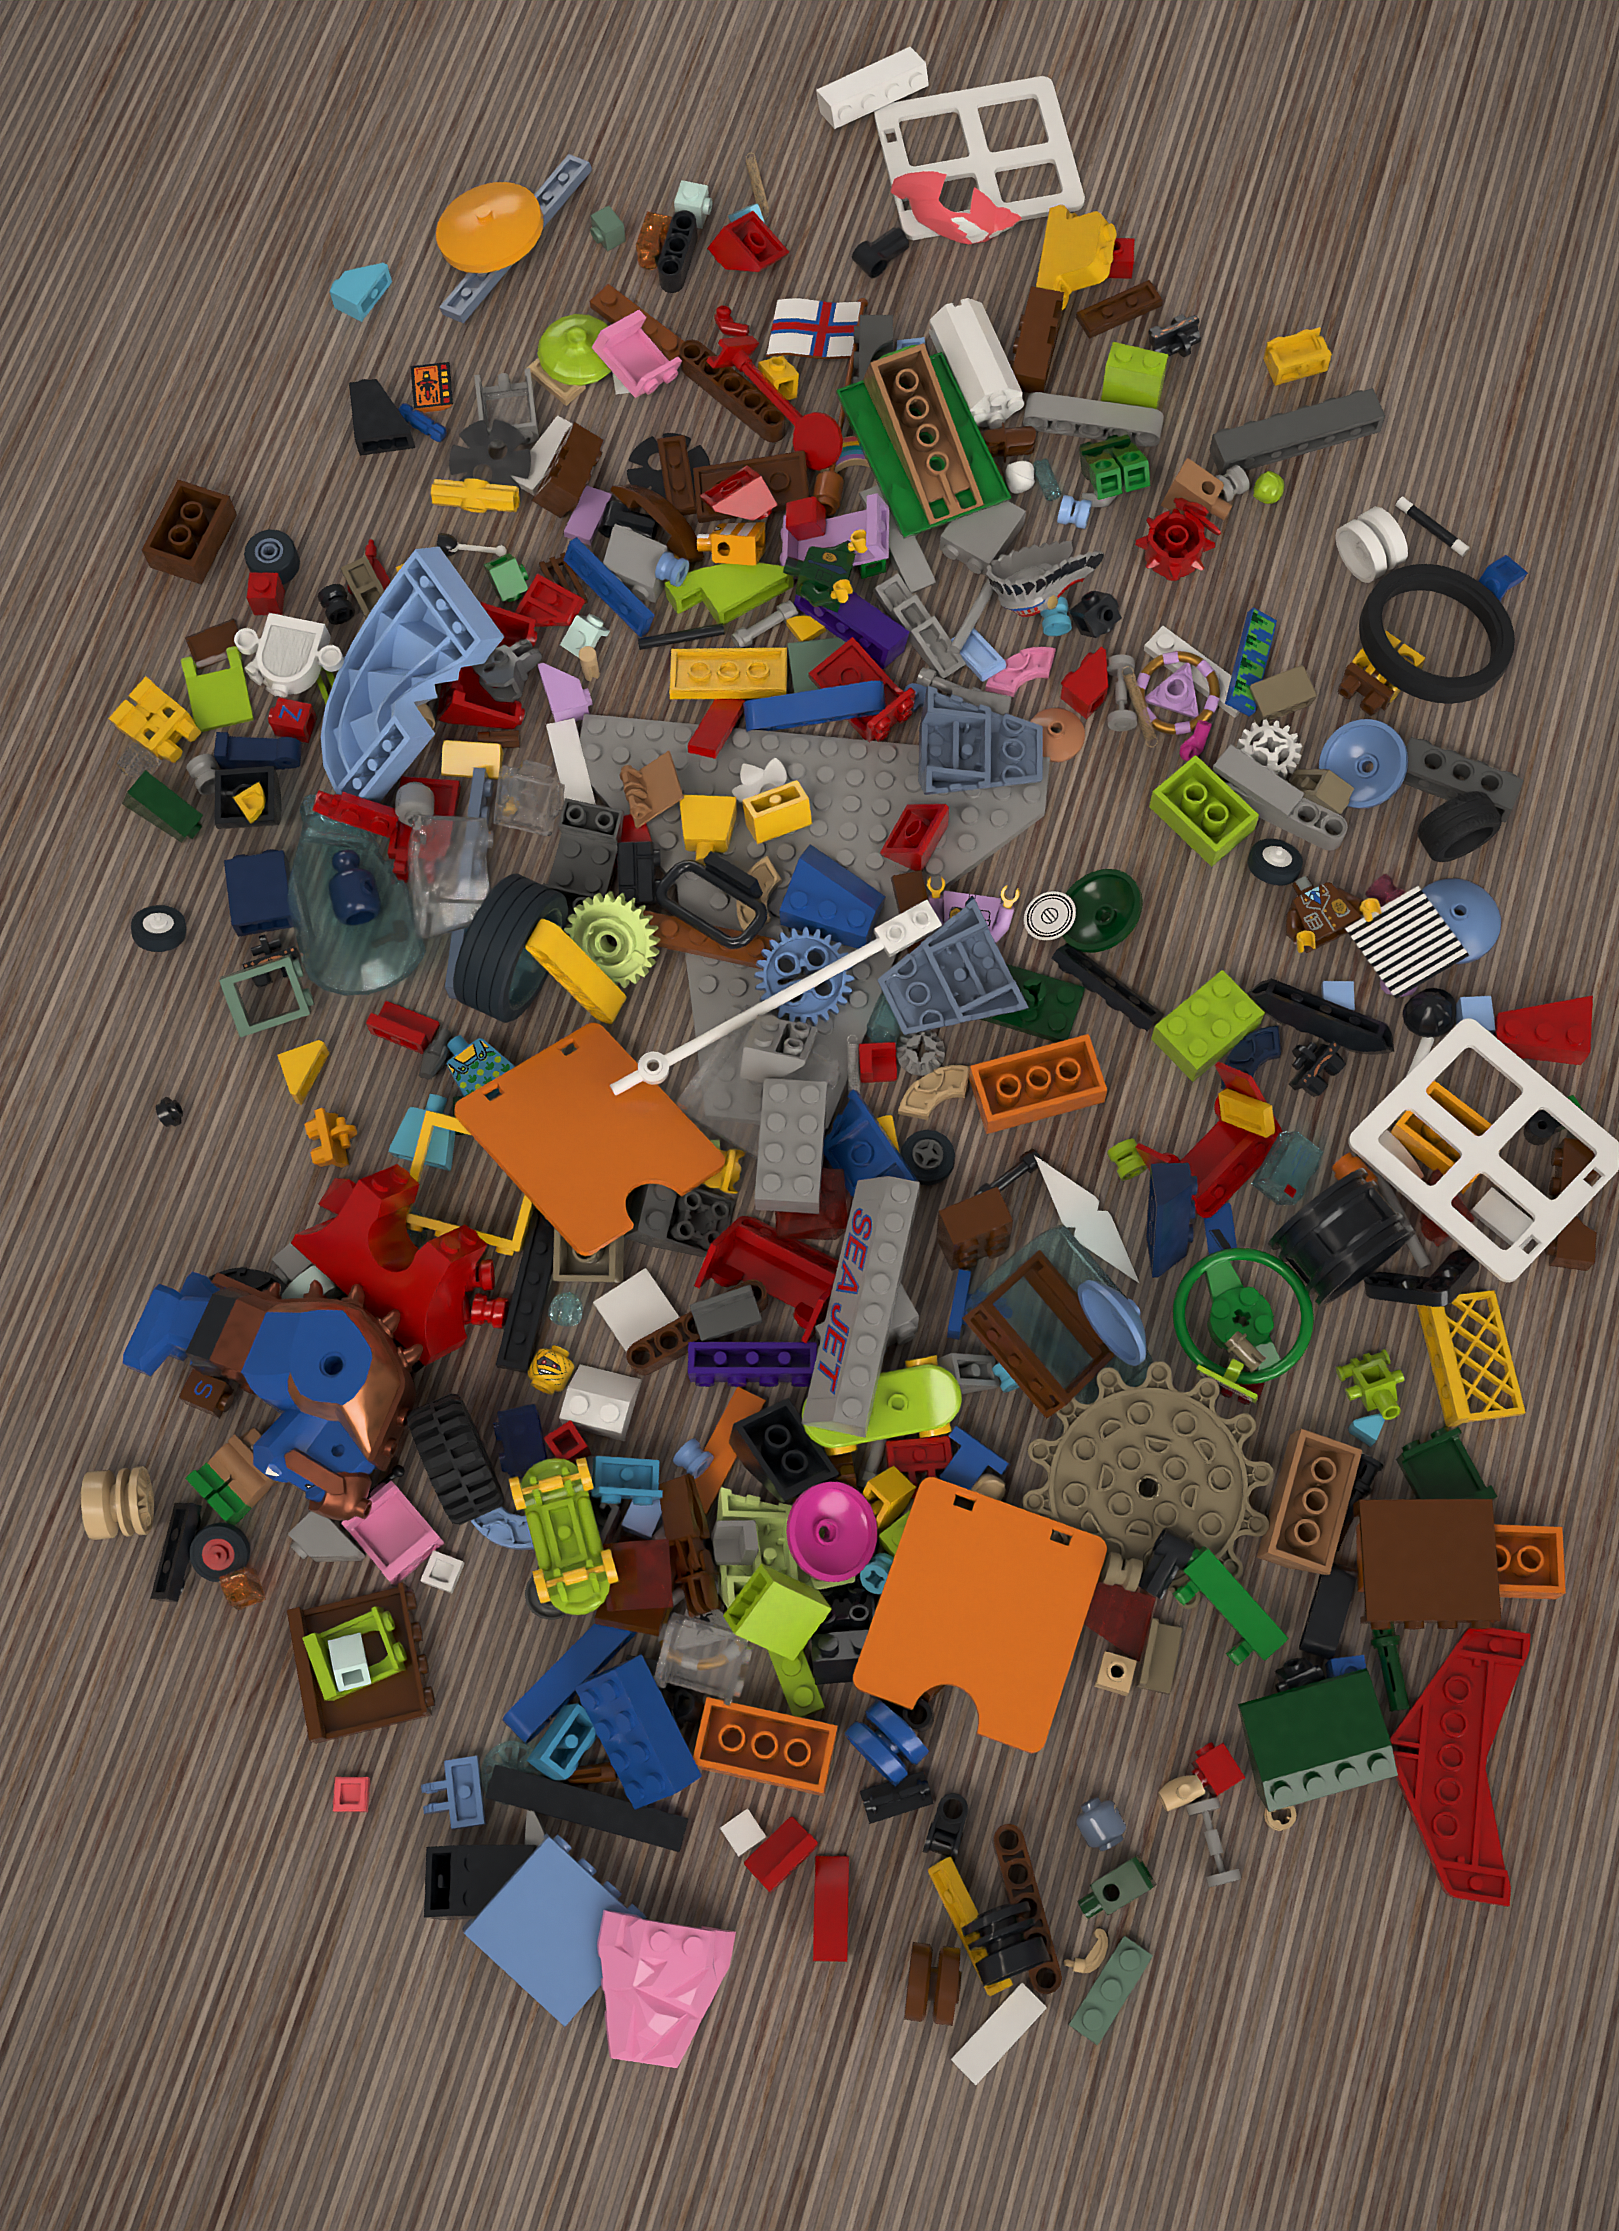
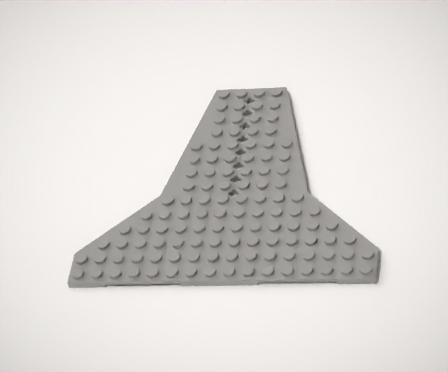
M584 714L580 743L592 790L607 807L622 810L624 816L630 814V806L623 790V781L619 776L621 768L625 765H631L639 771L667 751L671 753L683 795L734 797L732 790L742 785L740 778L742 764L753 765L765 770L767 764L774 758H777L786 770L787 780L785 784L798 780L809 797L811 825L757 844L746 826L743 804L737 801L738 812L728 851L725 853L714 852L746 873L758 861L768 856L781 877L782 884L771 893L768 899L767 911L771 922L765 924L757 935L774 938L777 943H780L779 934L781 932L790 938L791 932H788V927L780 925L779 910L799 857L810 844L886 896L875 926L876 928L899 915L891 877L914 872L880 854L907 804H946L949 807L948 827L922 871L928 901L929 896L932 895L927 886V879L930 876V885L933 888L941 886L942 876L945 880L944 890H946L1041 819L1045 814L1050 757H1043V779L1041 782L924 795L918 782L919 745L877 741L869 743L867 740L763 730H750L746 732V729L733 728L716 759L688 753V743L699 724ZM677 802L647 822L655 849H660L661 867L659 869L664 875L678 862L683 860L695 861L696 851L685 850L680 802ZM685 872L679 876L673 884L678 892L679 905L711 925L742 931L737 916V899L692 872ZM796 930L798 935H802V931ZM874 932L872 934L870 942L877 939ZM831 940L829 942L832 946L837 943ZM841 944L837 952L839 954L846 952L850 954L857 949ZM883 949L853 965L852 969L846 972V975L854 977L852 982L845 983L846 986L852 989V992L850 994H842L847 1003L845 1006L836 1003L839 1013L835 1015L828 1011L829 1020L827 1022L818 1016L817 1025L813 1026L810 1019H806V1024L818 1027V1032L804 1066L781 1078L827 1082L825 1132H828L847 1086L848 1077H850L848 1074H851L848 1073L851 1070H847L849 1068L847 1066H854L847 1063H856L847 1062V1060H857L847 1059V1057L857 1058L856 1056H847L849 1054L847 1049L858 1048H847V1046L863 1044L883 994L877 979L894 966L898 953L888 957ZM811 952L807 955L811 965L820 966L823 964V958L819 953ZM685 953L696 1037L760 1003L759 999L765 994V991L755 990L756 985L762 983V980L754 978V974L763 971L762 969ZM780 959L778 961V967L782 972L789 973L793 971V964L790 960ZM801 970L799 976L791 980L804 979L810 975H805L804 970ZM822 982L815 986V991L821 996L829 995L830 988L827 983ZM800 995L791 999L789 1002L796 1003L800 1001ZM772 1010L763 1016L771 1015L777 1017V1011ZM784 1015L781 1020L788 1021V1016ZM755 1020L697 1051L706 1120L760 1125L764 1083L740 1078L744 1045Z

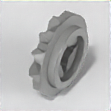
M930 1031L901 1036L896 1047L897 1060L900 1066L910 1074L918 1076L930 1074L934 1069L939 1068L944 1061V1043L937 1036L936 1032ZM920 1041H922L925 1050L929 1051V1053H924L923 1057H921V1062H918L917 1052L912 1051V1049H917Z

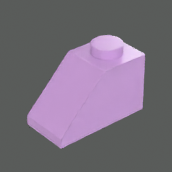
M545 663L537 664L555 722L572 718L575 719V722L583 720L584 714H589L588 706L593 705L588 688L582 689L580 680Z

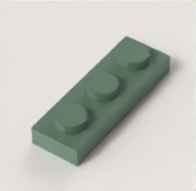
M1123 1936L1068 2025L1095 2045H1098L1153 1955L1126 1936Z

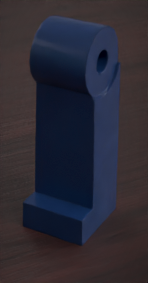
M216 732L214 757L220 769L274 766L276 770H285L300 766L302 743L295 738L229 736L228 732Z

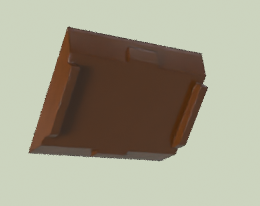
M234 619L185 637L198 670L228 659L227 648L236 646L234 637L238 632V628Z

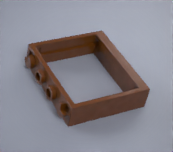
M1040 1249L1021 1263L962 1317L1046 1419L1065 1407L1115 1356L1111 1350L1109 1351V1348L1088 1321L1081 1307L1078 1294ZM1022 1277L1028 1281L1092 1358L1064 1388L993 1305Z

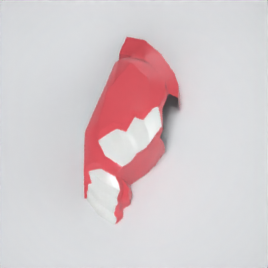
M934 171L907 173L895 178L891 186L892 194L900 199L908 198L917 222L935 233L959 243L969 245L987 242L1000 233L1013 228L1022 219L1018 214L1012 213L1010 209L996 207L984 193L975 187L970 214L956 213L948 210L939 202L947 174Z

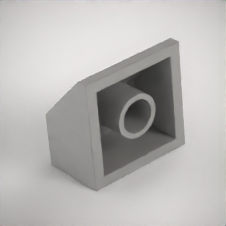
M615 524L611 532L603 564L640 600L647 599L656 603L665 587L664 583L668 581L667 579L659 580L655 577L656 566L662 554L667 551V546Z

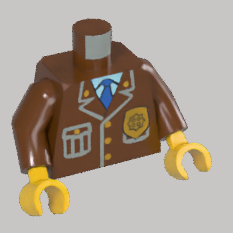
M1308 876L1301 877L1292 884L1298 897L1292 900L1289 911L1286 914V935L1297 945L1299 953L1305 951L1307 954L1347 934L1348 932L1345 928L1361 919L1360 915L1364 916L1366 922L1372 921V912L1382 913L1380 903L1375 898L1363 900L1341 888H1336L1330 882L1314 888Z

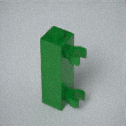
M1203 1546L1200 1550L1195 1547L1190 1560L1182 1569V1572L1189 1579L1178 1587L1172 1595L1183 1606L1198 1591L1207 1598L1242 1638L1239 1643L1226 1652V1655L1234 1664L1240 1665L1253 1651L1262 1660H1267L1289 1638L1207 1547Z

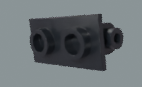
M924 1771L906 1776L896 1787L890 1782H886L860 1791L869 1824L934 1804Z

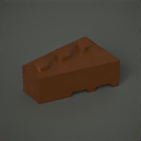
M1034 286L1030 288L1025 314H1021L1018 331H1021L1020 337H1016L1014 341L1013 354H1016L1015 360L1009 361L1022 392L1044 393L1061 325L1064 292Z
M574 422L565 432L531 501L559 518H562L568 511L572 513L579 503L583 489L591 478L590 472L592 467L596 466L603 452L600 451L604 440Z

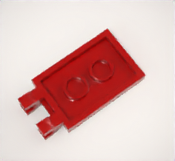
M401 776L399 788L410 782H420L431 789L435 799L434 815L431 821L419 827H410L399 820L397 821L390 836L387 852L389 859H395L392 871L396 874V882L408 883L409 864L423 865L422 875L425 876V884L437 885L439 863L448 864L461 790L460 781Z

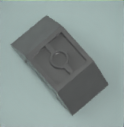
M565 798L558 824L561 837L549 882L542 885L565 896L568 906V917L571 914H576L574 908L579 904L583 905V901L586 898L590 897L593 900L597 893H601L603 898H605V895L609 892L618 860L617 843L621 842L624 816L622 810Z

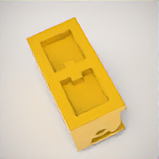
M1320 327L1312 330L1305 329L1297 334L1286 337H1276L1267 342L1263 359L1275 386L1328 371L1332 354L1324 338L1319 336Z

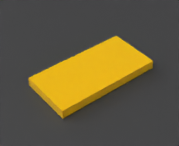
M787 647L671 649L670 699H760L786 695Z

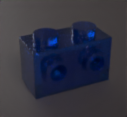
M535 1404L498 1411L499 1422L493 1423L497 1442L502 1441L504 1453L499 1454L501 1469L503 1473L508 1472L510 1478L518 1476L521 1479L533 1465L548 1459L539 1410Z

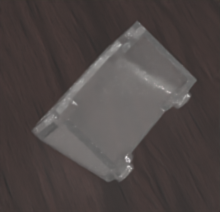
M414 815L408 848V872L415 936L417 939H430L468 928L482 902L492 890L489 884L486 853L487 848L492 849L493 832L488 830L486 818Z

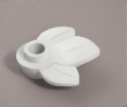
M777 758L772 759L767 764L765 770L753 765L742 764L740 771L742 785L735 787L732 790V794L738 802L742 803L743 799L784 785L787 780L786 770Z

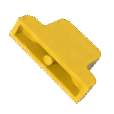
M1064 205L1049 208L1036 287L1064 292L1063 310L1067 306L1069 295L1073 291L1103 282L1109 275L1110 266L1113 261L1114 241L1117 237L1115 226L1109 223L1098 211L1078 216L1076 213H1070Z

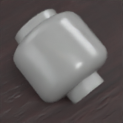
M410 782L399 788L395 798V813L399 816L398 820L410 827H419L431 821L434 815L435 800L431 789L420 782Z

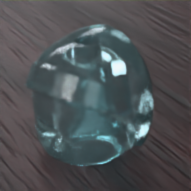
M571 1292L561 1293L551 1301L548 1317L553 1323L560 1326L571 1327L580 1324L583 1315V1304L577 1295Z

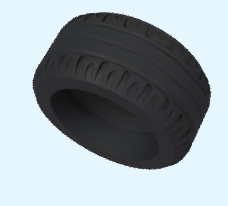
M1473 791L1459 795L1429 813L1419 824L1417 835L1432 860L1448 862L1476 850L1489 841L1499 831L1502 819L1486 793Z

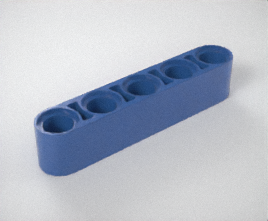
M883 681L861 682L745 701L743 706L746 732L750 730L776 731L877 715L886 708Z
M594 1623L505 1714L502 1721L525 1744L529 1743L558 1715L563 1706L567 1705L577 1695L575 1687L596 1676L637 1632Z

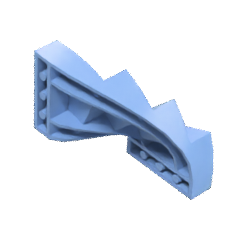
M440 547L421 548L413 551L371 610L354 638L344 658L343 666L337 672L325 706L321 730V748L324 769L334 791L338 795H341L343 791L380 803L435 735L417 706L438 698L435 684L458 680L461 667L484 664L504 638Z

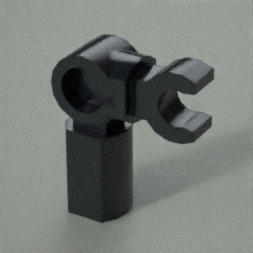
M680 1669L677 1671L680 1676L678 1685L675 1686L668 1679L664 1681L665 1689L673 1694L674 1707L673 1709L669 1708L679 1730L684 1727L686 1722L697 1723L700 1721L705 1706L691 1688V1676Z

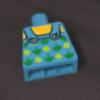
M458 1035L447 1044V1047L454 1056L446 1064L463 1097L515 1067L483 1038H478L469 1045L462 1035ZM496 1088L486 1094V1098L490 1101L500 1093L499 1089Z

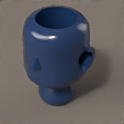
M346 849L338 851L332 857V867L337 873L329 880V896L334 915L339 922L349 926L362 925L374 920L380 914L381 900L374 875L366 869L359 868V855L354 850Z

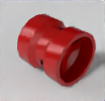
M492 1259L482 1260L476 1264L467 1282L465 1292H472L475 1288H482L484 1291L494 1290L495 1271Z
M477 1293L472 1304L471 1324L482 1326L487 1321L493 1328L504 1329L509 1311V1299L498 1297L490 1301L487 1295Z

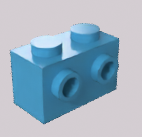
M578 1703L564 1705L526 1761L550 1780H566L578 1767V1760L584 1751L588 1750L597 1738L594 1726L586 1710Z

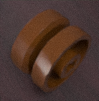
M912 1942L904 2020L922 2022L926 2017L927 2002L929 2000L933 2001L932 2019L934 2023L953 2026L955 2006L959 2003L962 1971H959L961 1948L943 1946L939 1951L937 1967H931L933 1953L931 1945Z

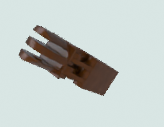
M1002 422L1001 429L980 431L992 458L1003 457L1004 463H1006V457L1029 455L1034 452L1036 431L1032 426L1005 428L1004 422Z
M688 1473L659 1484L658 1490L663 1491L660 1505L666 1542L669 1546L676 1545L678 1550L677 1559L675 1560L678 1579L675 1580V1583H682L688 1615L690 1618L721 1607L714 1577L718 1576L719 1572L714 1571L711 1554L703 1545V1540L710 1537V1532L694 1476Z

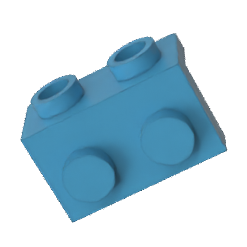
M606 1456L593 1457L592 1483L594 1489L591 1491V1497H601V1503L619 1504L621 1499H633V1505L650 1506L653 1505V1501L663 1498V1491L658 1490L659 1460Z

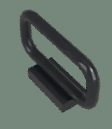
M712 851L703 860L705 866L694 860H683L670 868L659 882L655 892L657 903L667 912L729 949H739L748 945L763 928L767 921L768 912L765 904L759 900L763 892L758 880ZM685 872L696 874L755 911V918L740 936L731 937L668 898V890L681 874Z

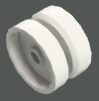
M1375 506L1358 516L1357 520L1353 519L1337 529L1335 536L1339 554L1346 567L1361 582L1370 583L1384 575L1386 570L1394 569L1407 559L1408 546L1405 536L1395 519L1383 508Z

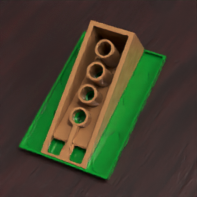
M924 343L870 362L862 381L836 390L837 397L851 429L854 431L885 503H887L903 539L996 506L1012 498L942 352L929 356Z

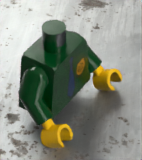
M863 529L854 531L850 537L851 542L847 540L836 546L825 548L811 546L808 548L804 561L788 556L783 573L798 578L796 594L805 598L814 607L823 606L838 613L840 604L845 603L849 598L848 594L853 592L849 578L856 555L854 550L858 553H864L868 549L866 547V531Z

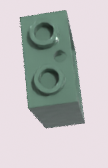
M288 954L220 977L219 982L240 1038L311 1014L310 1006L315 1004L310 989H303L300 977L304 976V972L299 959L293 960L292 955ZM285 967L300 1008L251 1024L236 982Z

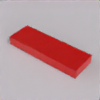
M714 699L688 743V753L716 759L744 711L743 703L745 700Z

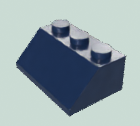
M1157 1163L1150 1166L1146 1241L1152 1278L1160 1277L1187 1256L1188 1243H1193V1224H1189L1190 1219H1195V1201L1191 1200L1192 1195H1197L1198 1184L1197 1176H1191L1189 1163Z

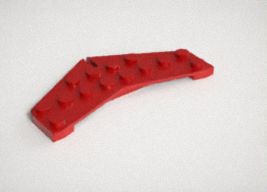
M1471 1627L1467 1629L1390 1736L1393 1746L1417 1749L1416 1754L1393 1751L1398 1776L1395 1777L1440 1885L1448 1896L1455 1899L1510 1907L1511 1886L1508 1871L1505 1870L1486 1773L1488 1753L1517 1677L1529 1653L1530 1633L1492 1627L1490 1629H1471Z

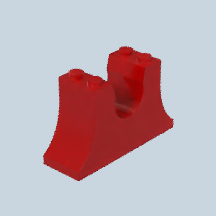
M395 1164L359 1179L337 1217L295 1234L291 1244L347 1295H349L354 1284H360L365 1295L364 1305L367 1306V1311L375 1318L378 1316L382 1319L394 1309L399 1310L401 1314L400 1322L393 1333L395 1335L394 1338L406 1349L415 1344H421L423 1352L419 1361L427 1366L462 1347L465 1343L467 1335L463 1324L464 1293L470 1275L488 1244L479 1237L475 1230L464 1224L428 1241L423 1247L418 1249L407 1233L406 1215L411 1205L415 1203L420 1184L406 1169Z

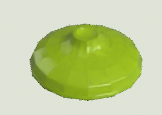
M572 314L559 318L547 327L539 339L537 355L542 369L552 379L566 385L583 386L598 382L608 375L611 370L592 349V346L600 331L608 327V325L591 315Z

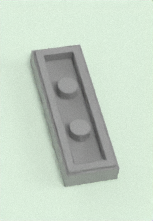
M1231 744L1213 765L1212 770L1284 819L1289 817L1304 797L1305 793Z

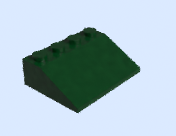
M1367 1668L1238 1704L1257 1794L1268 1812L1398 1776L1392 1744Z

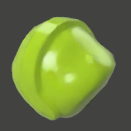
M1272 471L1261 474L1254 485L1253 496L1265 504H1274L1283 495L1284 480Z

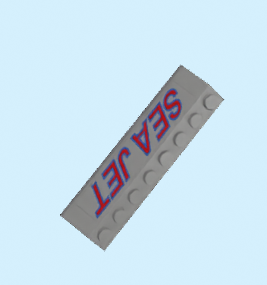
M891 1176L857 1181L801 1422L803 1425L866 1438L919 1201L920 1182Z

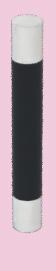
M1402 496L1397 501L1396 507L1462 557L1469 551L1470 547L1406 498Z

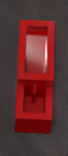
M815 1856L813 1962H848L849 1856Z

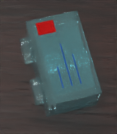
M1298 1131L1279 1133L1251 1185L1277 1205H1294L1303 1197L1305 1186L1310 1177L1317 1171L1319 1160L1324 1152Z

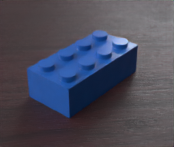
M642 1654L609 1668L575 1687L580 1702L585 1708L594 1726L596 1735L600 1739L634 1810L674 1795L702 1777Z

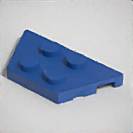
M854 1089L850 1091L848 1095L850 1100L842 1115H837L831 1133L824 1140L823 1154L850 1195L854 1197L858 1180L891 1176L918 1182L859 1092Z

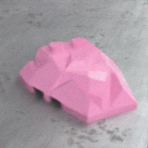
M603 1910L597 1951L598 1956L601 1958L603 1976L601 1978V1987L605 1994L606 2011L604 2013L609 2057L678 2068L730 1967L736 1932L706 1926L696 1928L642 1919L633 1914Z

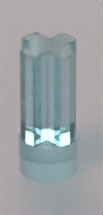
M1044 458L1042 461H1035L1033 463L1034 471L1047 501L1058 499L1062 493L1048 459Z

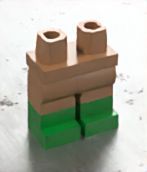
M254 1427L240 1438L234 1434L228 1440V1443L222 1446L198 1471L193 1470L185 1478L225 1522L234 1526L257 1504L272 1486L274 1487L279 1482L270 1479L253 1465V1445L262 1436Z

